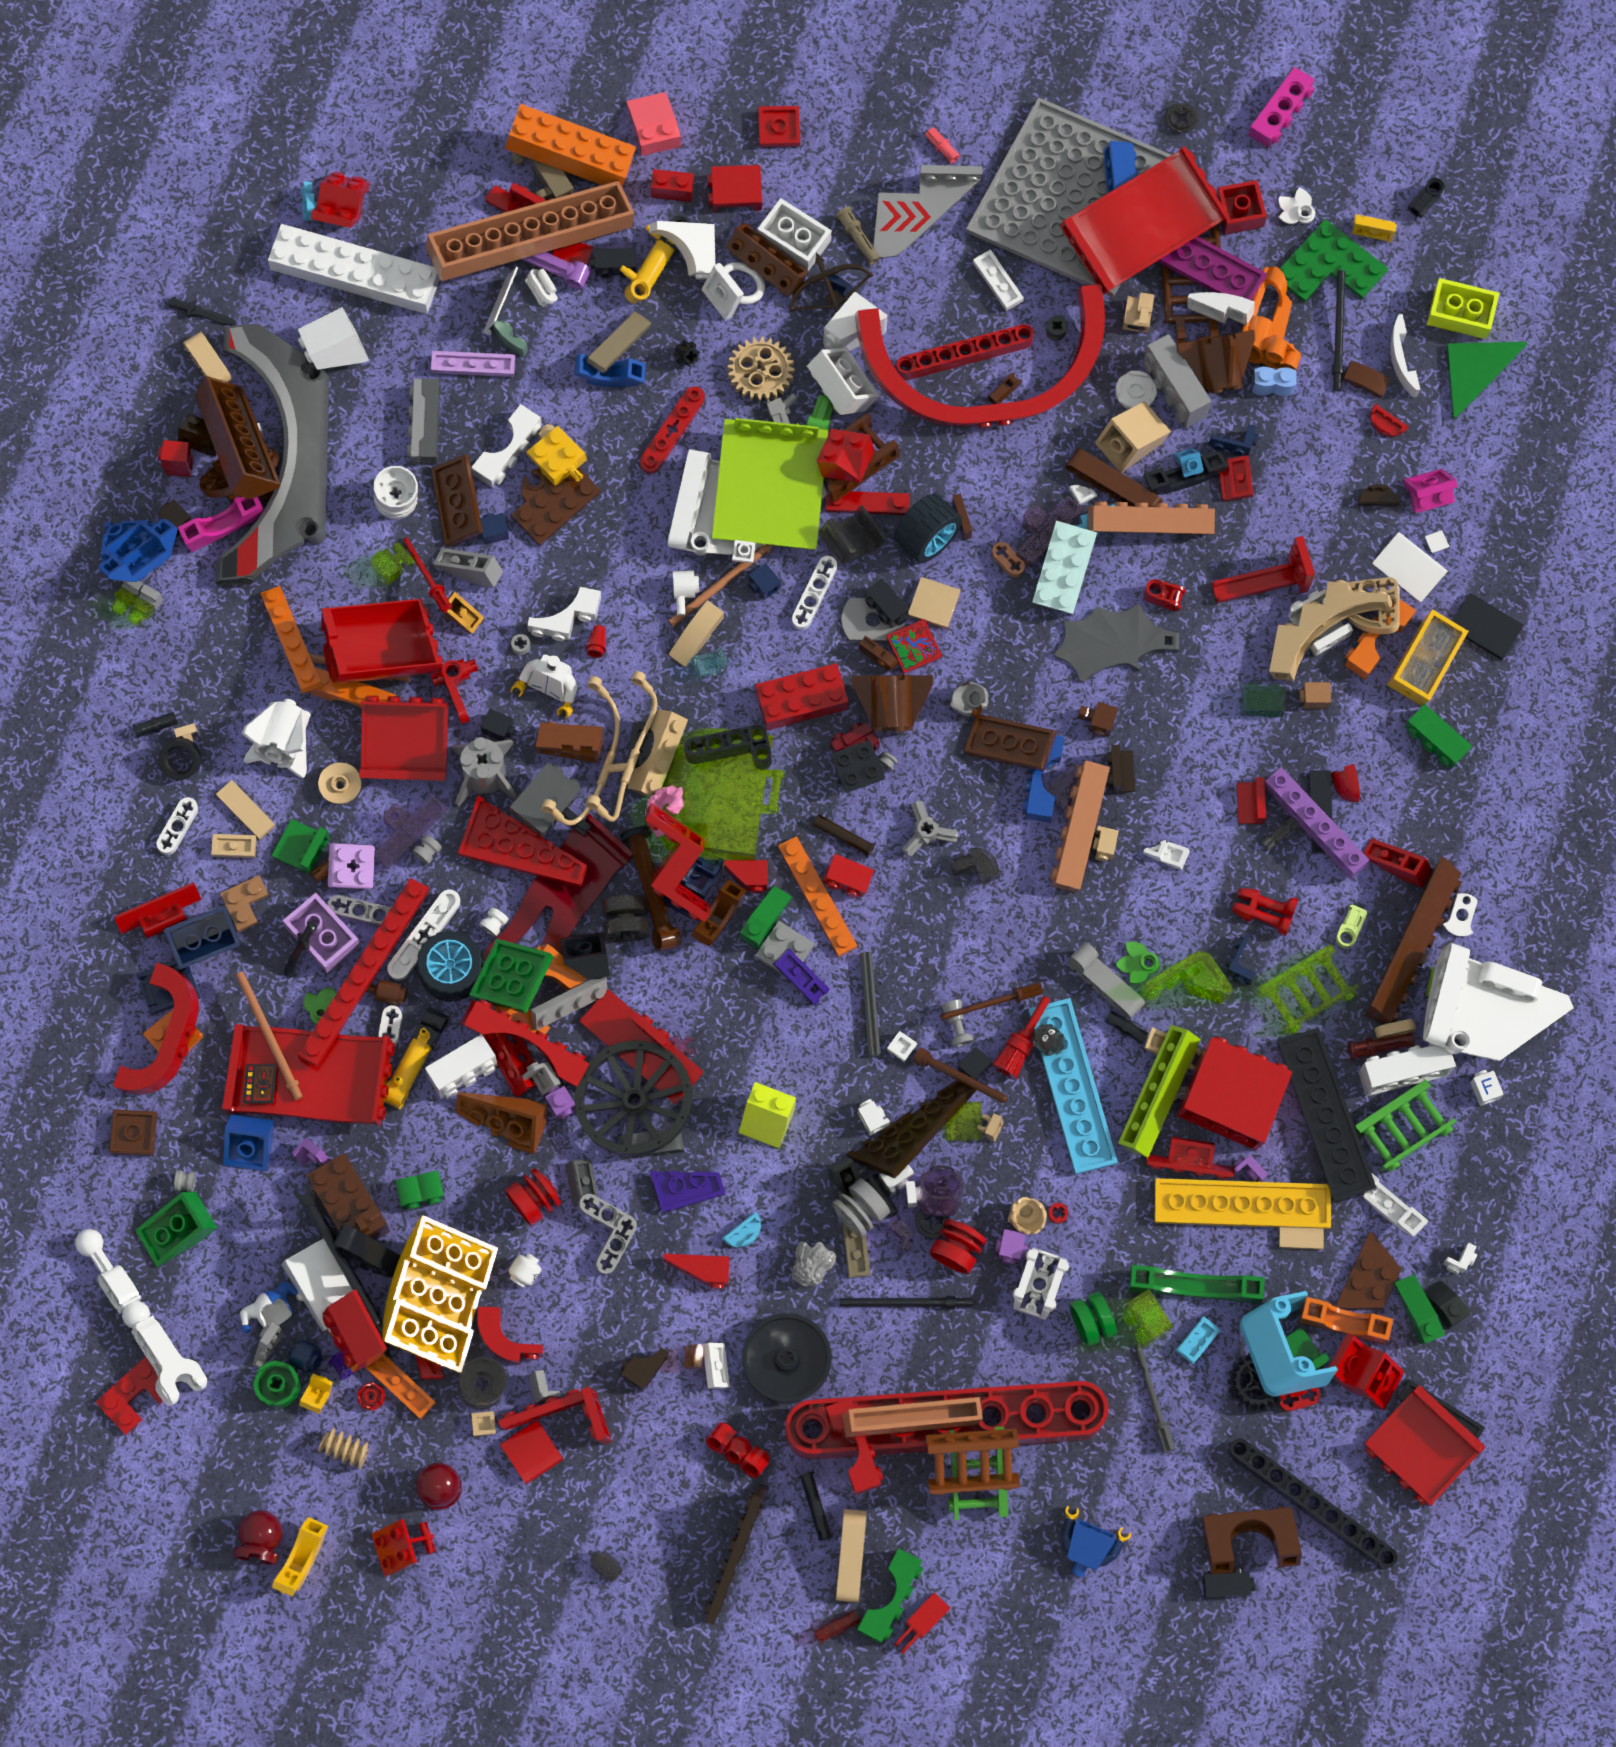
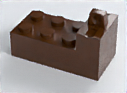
M345 1153L306 1175L338 1231L341 1225H347L375 1241L390 1232L385 1219Z

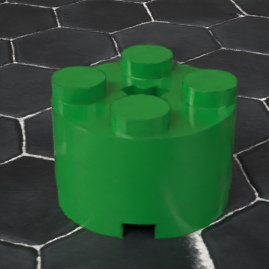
M270 1361L262 1365L257 1371L253 1387L257 1397L265 1406L271 1409H284L291 1406L299 1397L301 1382L292 1366L280 1361ZM278 1381L281 1383V1388L276 1389L274 1382Z

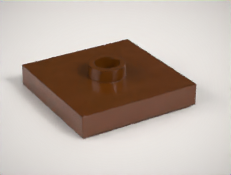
M113 1109L109 1153L154 1156L158 1112Z

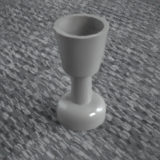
M962 1000L949 1001L941 1005L944 1013L962 1008ZM963 1014L948 1019L949 1023L954 1025L957 1035L952 1040L954 1048L974 1042L973 1036L964 1032L961 1022L964 1020Z

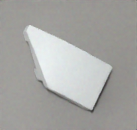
M1166 840L1150 849H1144L1143 853L1146 856L1179 870L1183 869L1190 853L1188 848L1171 842L1166 843Z

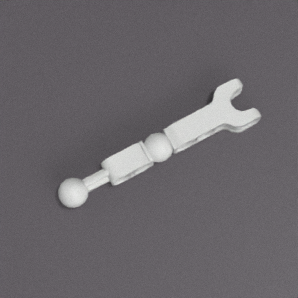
M86 1229L80 1232L75 1239L76 1249L81 1255L91 1257L101 1272L98 1275V1282L114 1308L118 1310V1313H122L124 1323L128 1327L133 1328L131 1333L158 1375L156 1392L167 1406L177 1403L179 1392L175 1385L176 1382H185L194 1391L206 1388L207 1378L199 1364L191 1359L181 1357L158 1321L155 1320L154 1316L150 1317L149 1307L140 1301L141 1296L125 1270L120 1265L115 1267L111 1265L102 1251V1235L93 1229Z

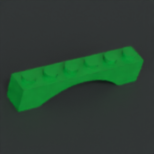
M1132 1265L1129 1272L1128 1291L1260 1304L1264 1299L1265 1277L1200 1275L1151 1266Z

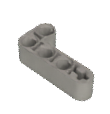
M1084 942L1069 958V967L1072 970L1075 969L1077 971L1076 974L1085 982L1091 983L1093 985L1092 988L1102 997L1108 998V1002L1126 1018L1131 1019L1145 1004V1001L1139 994L1098 959V952L1089 943Z

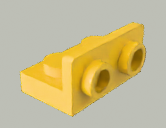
M1356 214L1351 234L1392 242L1397 224L1392 221Z

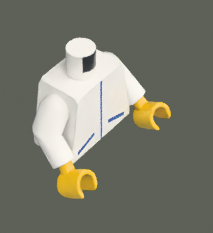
M543 655L541 660L535 659L528 662L519 676L520 680L511 687V693L514 688H519L521 693L518 697H520L526 689L525 683H528V686L559 701H565L564 705L557 710V715L560 716L563 710H565V719L573 713L571 703L574 702L578 684L572 676L571 667L561 662L557 656Z

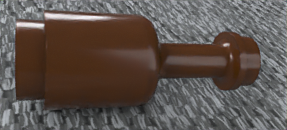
M379 980L376 985L370 984L366 992L373 993L377 1001L399 1005L405 1004L408 987H403V984Z

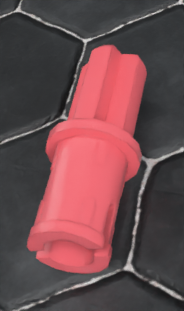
M935 128L929 129L925 135L936 147V151H940L950 164L958 160L960 154L949 144V140L944 139Z

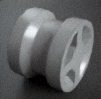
M177 1170L174 1180V1191L194 1192L196 1173L193 1171L183 1173L182 1170Z

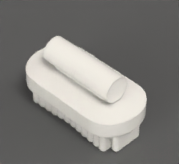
M532 269L526 277V284L534 294L539 305L544 307L548 304H553L558 299L555 294L557 291L556 287L544 269Z

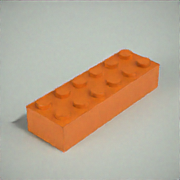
M520 104L504 149L600 185L619 181L621 186H623L636 146Z

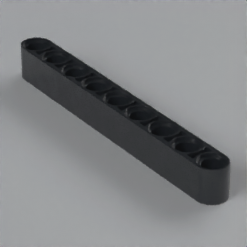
M1241 1438L1235 1439L1230 1444L1228 1454L1232 1460L1378 1568L1386 1570L1396 1564L1398 1555L1393 1548L1255 1446ZM1234 1445H1241L1244 1448V1455H1237L1234 1452ZM1252 1459H1260L1263 1467L1261 1469L1254 1468ZM1273 1471L1278 1472L1281 1476V1481H1272L1270 1473ZM1289 1486H1297L1299 1495H1291L1288 1490ZM1310 1498L1314 1499L1317 1502V1509H1310L1307 1506V1500ZM1327 1512L1335 1515V1523H1329L1326 1520L1325 1514ZM1345 1526H1351L1354 1529L1352 1537L1344 1533ZM1364 1539L1372 1542V1550L1363 1548L1362 1541ZM1382 1553L1390 1555V1564H1385L1381 1561Z

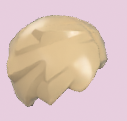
M1021 1197L1012 1204L1008 1222L1021 1233L1027 1235L1037 1234L1045 1226L1046 1209L1036 1199Z

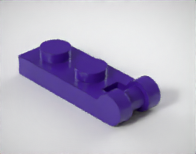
M789 948L773 963L814 1006L820 1001L819 998L823 994L826 995L830 990ZM815 985L817 989L812 993L809 989Z

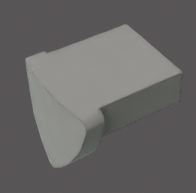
M544 1370L535 1371L528 1376L534 1403L544 1402L546 1399L556 1396L561 1398L560 1391H548Z

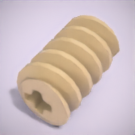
M332 1428L323 1437L318 1452L321 1453L325 1450L326 1456H330L334 1452L333 1457L335 1460L342 1456V1463H347L350 1459V1466L354 1467L358 1463V1469L360 1470L368 1455V1442H365L361 1447L359 1438L352 1443V1435L343 1439L344 1432L341 1431L336 1436V1428Z

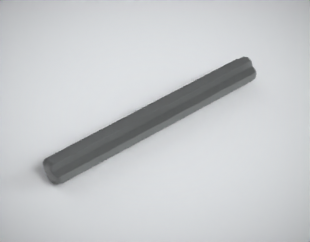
M862 952L860 960L869 1057L880 1056L872 953Z

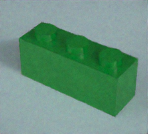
M1426 704L1405 725L1407 733L1412 738L1419 739L1426 751L1437 755L1439 762L1445 767L1449 766L1453 769L1472 748L1469 742Z

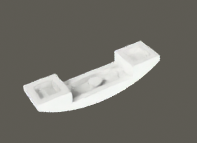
M1399 314L1391 334V358L1399 381L1414 398L1418 396L1420 386L1416 370L1407 371L1401 341H1404L1407 331L1403 314Z
M1372 1174L1377 1190L1361 1196L1388 1221L1414 1237L1428 1223V1220L1413 1207L1409 1208L1379 1183V1179Z

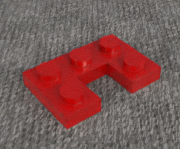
M145 1356L96 1401V1404L125 1435L142 1421L140 1416L129 1406V1403L138 1394L146 1389L159 1404L163 1402L156 1392L158 1375L147 1357Z

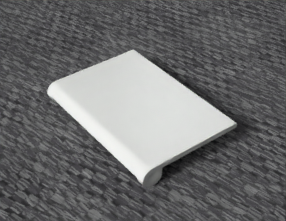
M517 267L505 278L483 331L485 334L491 335L492 333L489 328L498 318L507 293L513 283Z
M1400 532L1397 533L1372 563L1388 577L1394 578L1398 585L1420 602L1424 600L1448 572V570Z

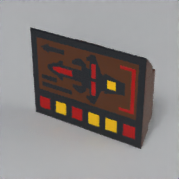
M246 1064L243 1103H273L276 1064Z

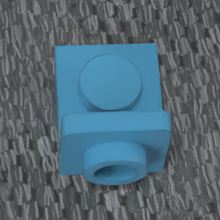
M1191 448L1173 453L1175 462L1181 465L1184 477L1203 472L1200 452L1196 449Z

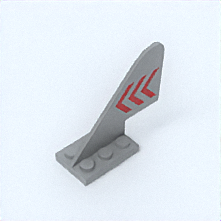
M921 165L919 172V194L879 193L873 247L878 256L881 258L893 257L905 251L971 188L976 186V184H980L982 166Z

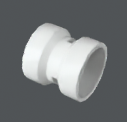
M491 907L487 912L488 917L482 919L479 926L490 935L497 937L500 933L501 925H505L509 919L501 911Z

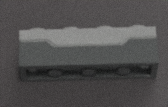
M414 379V386H410V399H413V405H409V418H412V425H408V437H412L411 444L407 445V456L411 457L412 464H437L439 379Z

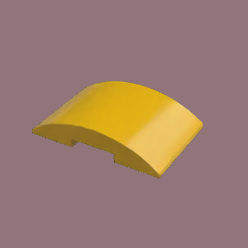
M420 1216L403 1249L390 1285L383 1318V1341L461 1373L473 1335V1330L470 1328L481 1291L487 1287L498 1248L428 1217Z

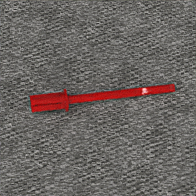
M405 537L403 543L430 586L429 596L436 601L443 613H447V610L452 609V605L444 593V587L435 584L410 540Z

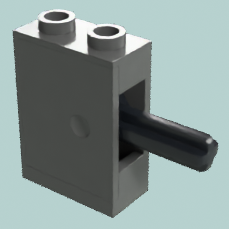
M549 762L514 801L509 810L513 816L538 833L542 838L545 837L557 822L551 814L541 809L544 800L550 799L554 801L556 808L564 815V818L573 820L578 815L571 811L569 807L581 794L579 782L572 777L567 778L563 774L564 771L558 765H551ZM584 820L571 825L581 835H585L591 827Z

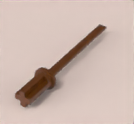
M1040 982L1021 988L1013 987L1011 994L941 1014L940 1017L942 1020L1013 999L1019 1004L1021 1000L1041 995L1043 989Z

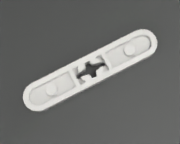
M445 890L439 895L389 962L388 973L393 980L402 981L406 979L417 965L418 952L423 943L428 940L423 938L418 945L417 943L421 937L419 932L424 933L429 927H432L428 931V936H434L443 930L458 910L460 897L456 891Z

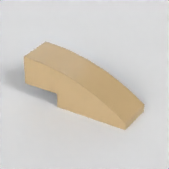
M707 600L681 634L670 651L669 656L686 667L711 637V633L724 619V612Z

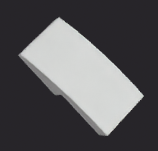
M735 540L732 561L753 564L756 543Z

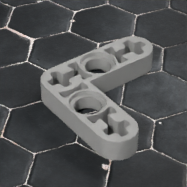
M585 1194L578 1200V1209L583 1214L612 1230L594 1263L597 1272L603 1275L609 1274L616 1268L636 1231L637 1222L632 1216L597 1196ZM590 1198L593 1206L598 1207L599 1204L602 1206L598 1209L597 1214L594 1215L593 1213L596 1210L591 1207L585 1209L583 1200L587 1201ZM604 1209L612 1211L613 1218L610 1221H605L602 1218L601 1213ZM628 1220L630 1222L629 1226L632 1228L624 1232L623 1236H627L625 1240L622 1236L616 1235L615 1232L621 1233L624 1227L621 1225V1222ZM612 1239H618L621 1242L622 1246L619 1251L611 1249L610 1242ZM609 1254L616 1255V1259L611 1257L608 1261L610 1268L603 1270L600 1261L606 1260Z

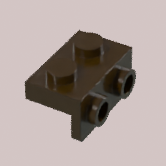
M188 414L179 427L177 441L189 442L191 449L216 457L217 453L204 419Z
M1111 745V752H1107L1108 765H1112L1113 771L1108 774L1109 785H1113L1114 793L1135 792L1133 751H1120V745Z

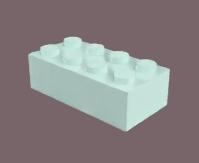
M1056 521L1032 603L1073 615L1097 532Z

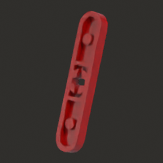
M693 386L685 391L642 455L640 467L645 473L653 474L661 468L703 405L705 394L701 388ZM676 422H678L676 426L677 433L673 432L667 438L669 434L668 427L672 428L673 426H675Z

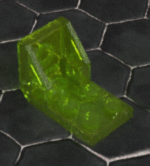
M1196 951L1144 983L1139 995L1144 1001L1147 999L1153 1001L1161 995L1162 990L1168 988V990L1173 989L1179 984L1180 980L1189 994L1222 1004L1229 1000L1234 989L1210 953Z

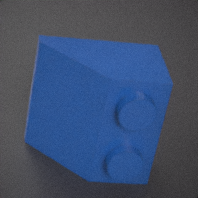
M230 1114L225 1127L223 1165L267 1171L273 1140L274 1121Z

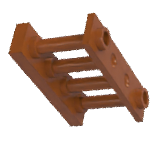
M1016 1429L926 1435L928 1454H934L935 1479H928L930 1494L944 1495L954 1492L995 1489L1012 1490L1020 1488L1018 1472L1012 1473L1011 1449L1019 1448V1438ZM1002 1449L1003 1474H989V1450ZM967 1451H980V1475L967 1476ZM956 1452L958 1477L944 1478L943 1454Z

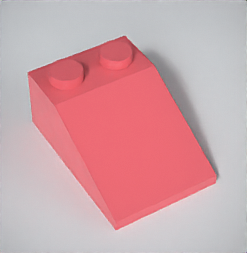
M666 92L626 101L641 156L681 147L680 132Z

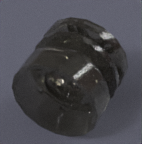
M478 1357L470 1360L464 1366L457 1382V1392L461 1401L466 1406L475 1410H486L493 1407L500 1400L506 1387L507 1376L504 1368L496 1360L489 1357ZM478 1381H481L482 1384H486L483 1390H481L480 1387H476Z

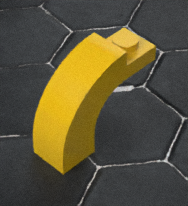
M309 1517L305 1520L299 1530L291 1554L275 1578L272 1588L290 1596H293L296 1591L300 1590L321 1548L328 1529L327 1525Z

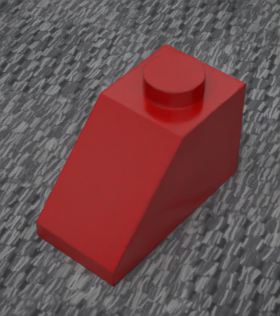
M724 860V870L744 889L753 894L763 893V890H767V860Z

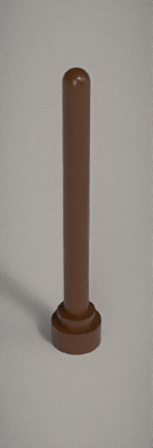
M922 1047L917 1050L913 1059L915 1064L921 1067L929 1065L1001 1103L1007 1101V1096L932 1058L930 1051Z

